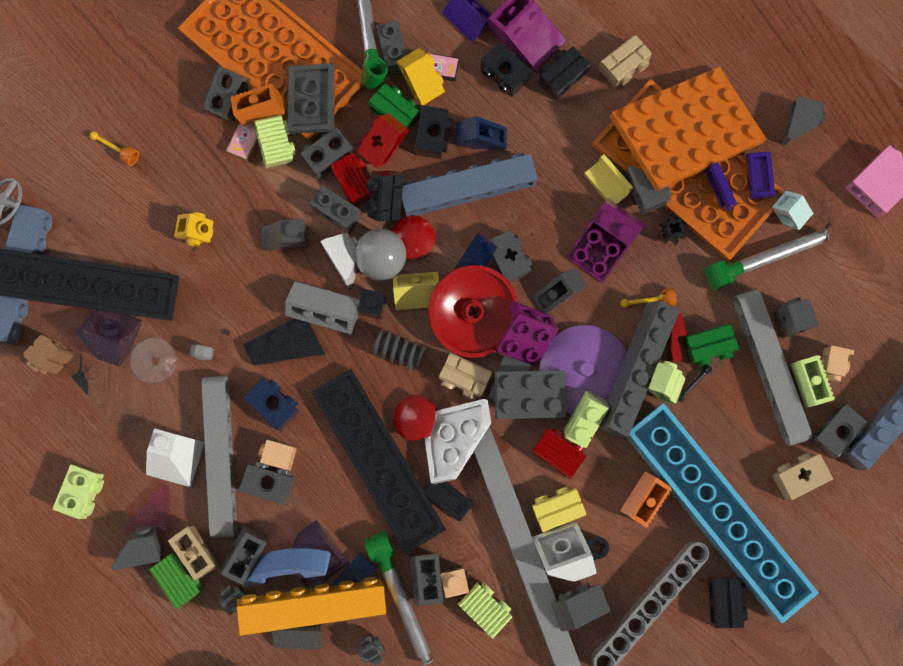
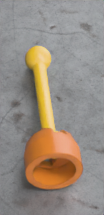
M92 131L89 135L92 140H98L119 152L120 160L126 165L133 166L137 162L139 151L135 148L127 146L121 149L100 137L95 131Z
M664 289L658 297L629 301L622 299L620 305L623 308H627L633 304L661 300L670 306H676L675 289Z

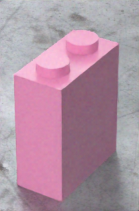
M890 145L880 152L845 187L877 219L885 215L903 197V157L899 150Z

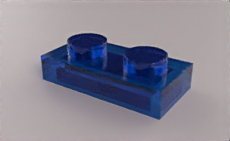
M477 233L454 269L467 265L486 266L498 247L482 233Z

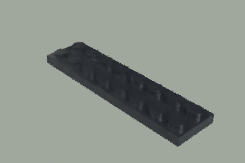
M0 248L1 297L173 322L179 275Z
M349 369L312 391V395L404 553H409L445 531V526L353 370Z

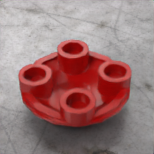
M404 217L392 229V232L396 233L405 245L406 259L425 258L435 244L434 229L422 217Z
M412 395L403 399L396 407L394 413V426L397 433L402 438L410 441H417L431 436L435 423L434 403L420 395Z

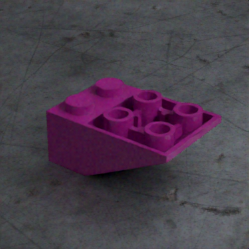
M506 0L488 19V30L536 72L566 42V39L534 0Z
M608 198L566 257L603 283L645 226V223Z

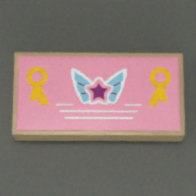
M241 122L239 123L226 150L228 154L248 162L258 141L254 124L243 127Z

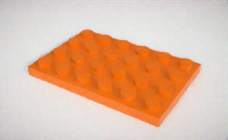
M720 67L617 109L609 116L656 192L699 173L714 163H721L756 147L766 140L761 129Z

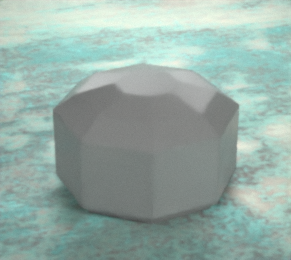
M203 345L191 346L190 356L200 361L213 359L214 349L212 347Z

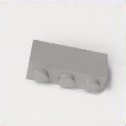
M294 281L285 302V316L351 334L359 316L358 307L360 300Z

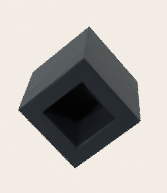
M362 289L358 307L359 315L382 320L387 299L386 294Z

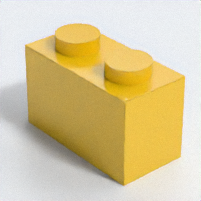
M418 48L397 61L414 99L421 105H425L445 92L442 86L444 83L443 78L438 71H435L433 67L435 61L429 52L425 53Z

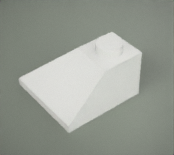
M346 232L320 241L348 289L352 288L358 268L355 261V248L357 245L355 237L350 238Z
M154 428L147 449L146 475L192 487L205 442Z
M577 521L532 537L547 575L575 582L597 574L592 553Z

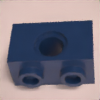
M262 378L244 399L276 430L281 431L300 412L296 408L298 403L289 395L284 397L279 392L281 387L273 379L268 382L265 378ZM272 397H277L279 400V405L275 409L268 407V401Z

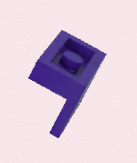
M450 0L442 12L470 41H475L483 28L488 27V19L492 15L478 0Z

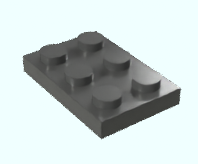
M334 64L289 66L288 132L290 134L333 132L335 108Z
M565 370L495 371V419L566 417Z

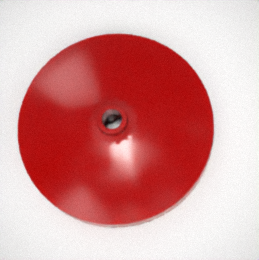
M467 265L456 268L439 280L430 295L428 321L431 331L443 347L457 355L468 358L490 355L497 351V346L513 321L509 306L512 301L518 302L516 292L502 274L491 268L479 265ZM470 306H472V307H473V313L469 315V314H468V312L470 311L469 308H470Z

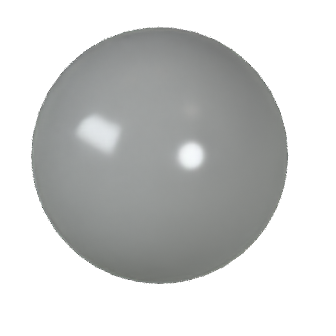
M374 229L365 233L357 242L355 261L357 267L365 276L374 280L391 279L402 270L405 264L406 248L396 233L387 229Z

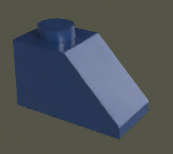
M477 116L457 122V144L470 149H506L507 127Z

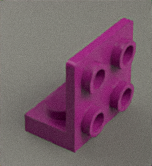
M512 301L509 310L513 321L497 346V351L536 366L559 329L551 315Z

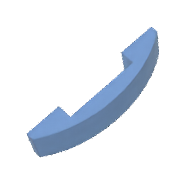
M293 548L262 554L259 556L243 585L265 584L268 577L301 573L305 578L326 575L331 553L317 549Z

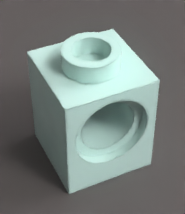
M785 191L772 206L782 225L798 230L813 215L804 196Z

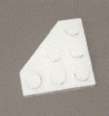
M481 399L435 411V423L430 437L425 438L432 484L457 479L491 424L488 400Z

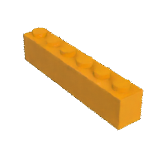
M368 577L363 579L362 582L355 583L349 580L342 581L339 585L334 586L319 584L313 589L306 590L303 587L291 589V592L284 593L270 591L263 596L248 594L242 596L241 599H237L240 636L386 614L384 586L381 579L375 577Z

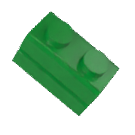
M386 83L383 84L368 102L369 109L377 116L389 113L409 130L420 118L419 106L411 99L408 101L404 99L402 92L394 85L390 87Z
M730 323L688 335L682 339L690 365L697 363L698 367L712 363V358L719 357L721 361L734 357L733 352L739 350Z

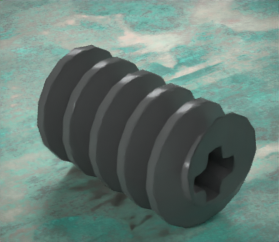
M382 328L376 339L373 354L377 356L382 351V359H386L390 355L391 363H394L399 358V366L402 367L407 362V369L411 370L419 364L426 346L423 345L418 350L416 341L409 346V338L400 342V334H397L393 339L392 331L389 330L384 335Z

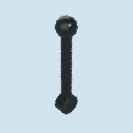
M704 365L702 372L680 393L677 401H684L686 394L705 375L711 373L712 367Z

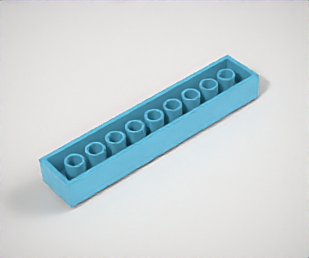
M664 403L658 405L633 425L629 437H626L657 477L672 487L670 493L737 576L741 578V581L745 583L746 587L774 621L783 624L819 594Z

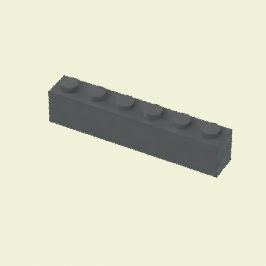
M661 300L646 304L607 398L609 410L598 429L613 437H629L679 310Z

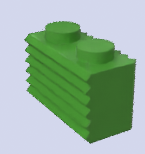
M175 552L149 569L175 609L182 607L204 591L201 587L203 581L201 579L194 581Z

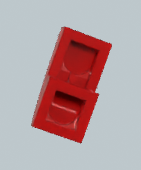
M682 312L678 314L667 341L668 362L671 363L682 360L678 339L686 336Z

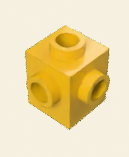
M198 212L178 215L174 237L185 240L187 245L200 247V244L210 243L213 235L212 227L214 221L205 218V214Z

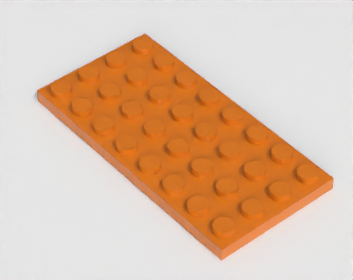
M204 0L178 27L180 33L219 66L250 78L251 81L247 90L252 91L253 88L256 90L257 87L260 88L261 86L265 87V85L269 86L270 83L273 84L283 97L286 113L281 116L287 123L289 66L334 64V116L363 86L361 82L363 70L279 0ZM320 132L299 134L308 142H311Z
M650 79L627 105L663 91V89ZM611 122L593 141L592 146L602 155L605 154L623 173L630 166L642 170L616 126ZM741 154L719 163L737 202L731 210L722 211L705 173L707 169L670 185L671 200L666 206H663L677 219L681 217V222L684 225H688L692 232L726 261L732 259L774 211L772 206L785 192L774 183L775 196L773 198L751 199L747 162Z

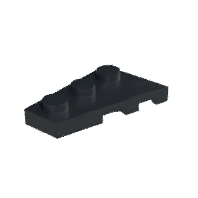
M292 319L243 344L254 366L326 355L311 324L298 319Z

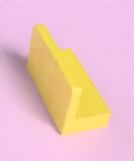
M605 154L584 173L586 179L605 201L609 198L618 205L633 190V186Z
M438 272L394 276L395 309L428 308L430 295L439 282Z

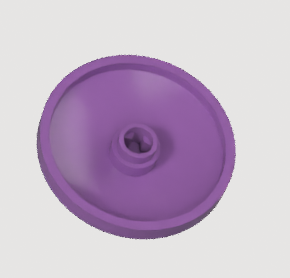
M589 325L574 326L560 332L552 339L540 359L539 371L565 370V413L572 415L585 391H589L607 401L627 351L613 334L602 328Z

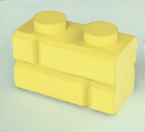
M569 486L556 490L557 495L548 498L546 494L534 499L535 504L531 505L541 532L548 531L586 515L576 488L570 490Z

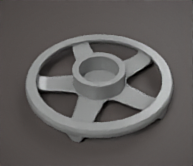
M6 178L0 181V225L12 218L22 200L21 184L14 178ZM7 183H10V185L3 192L1 187ZM16 186L18 187L17 202L10 195ZM11 207L14 208L5 219L1 220L2 212H7Z

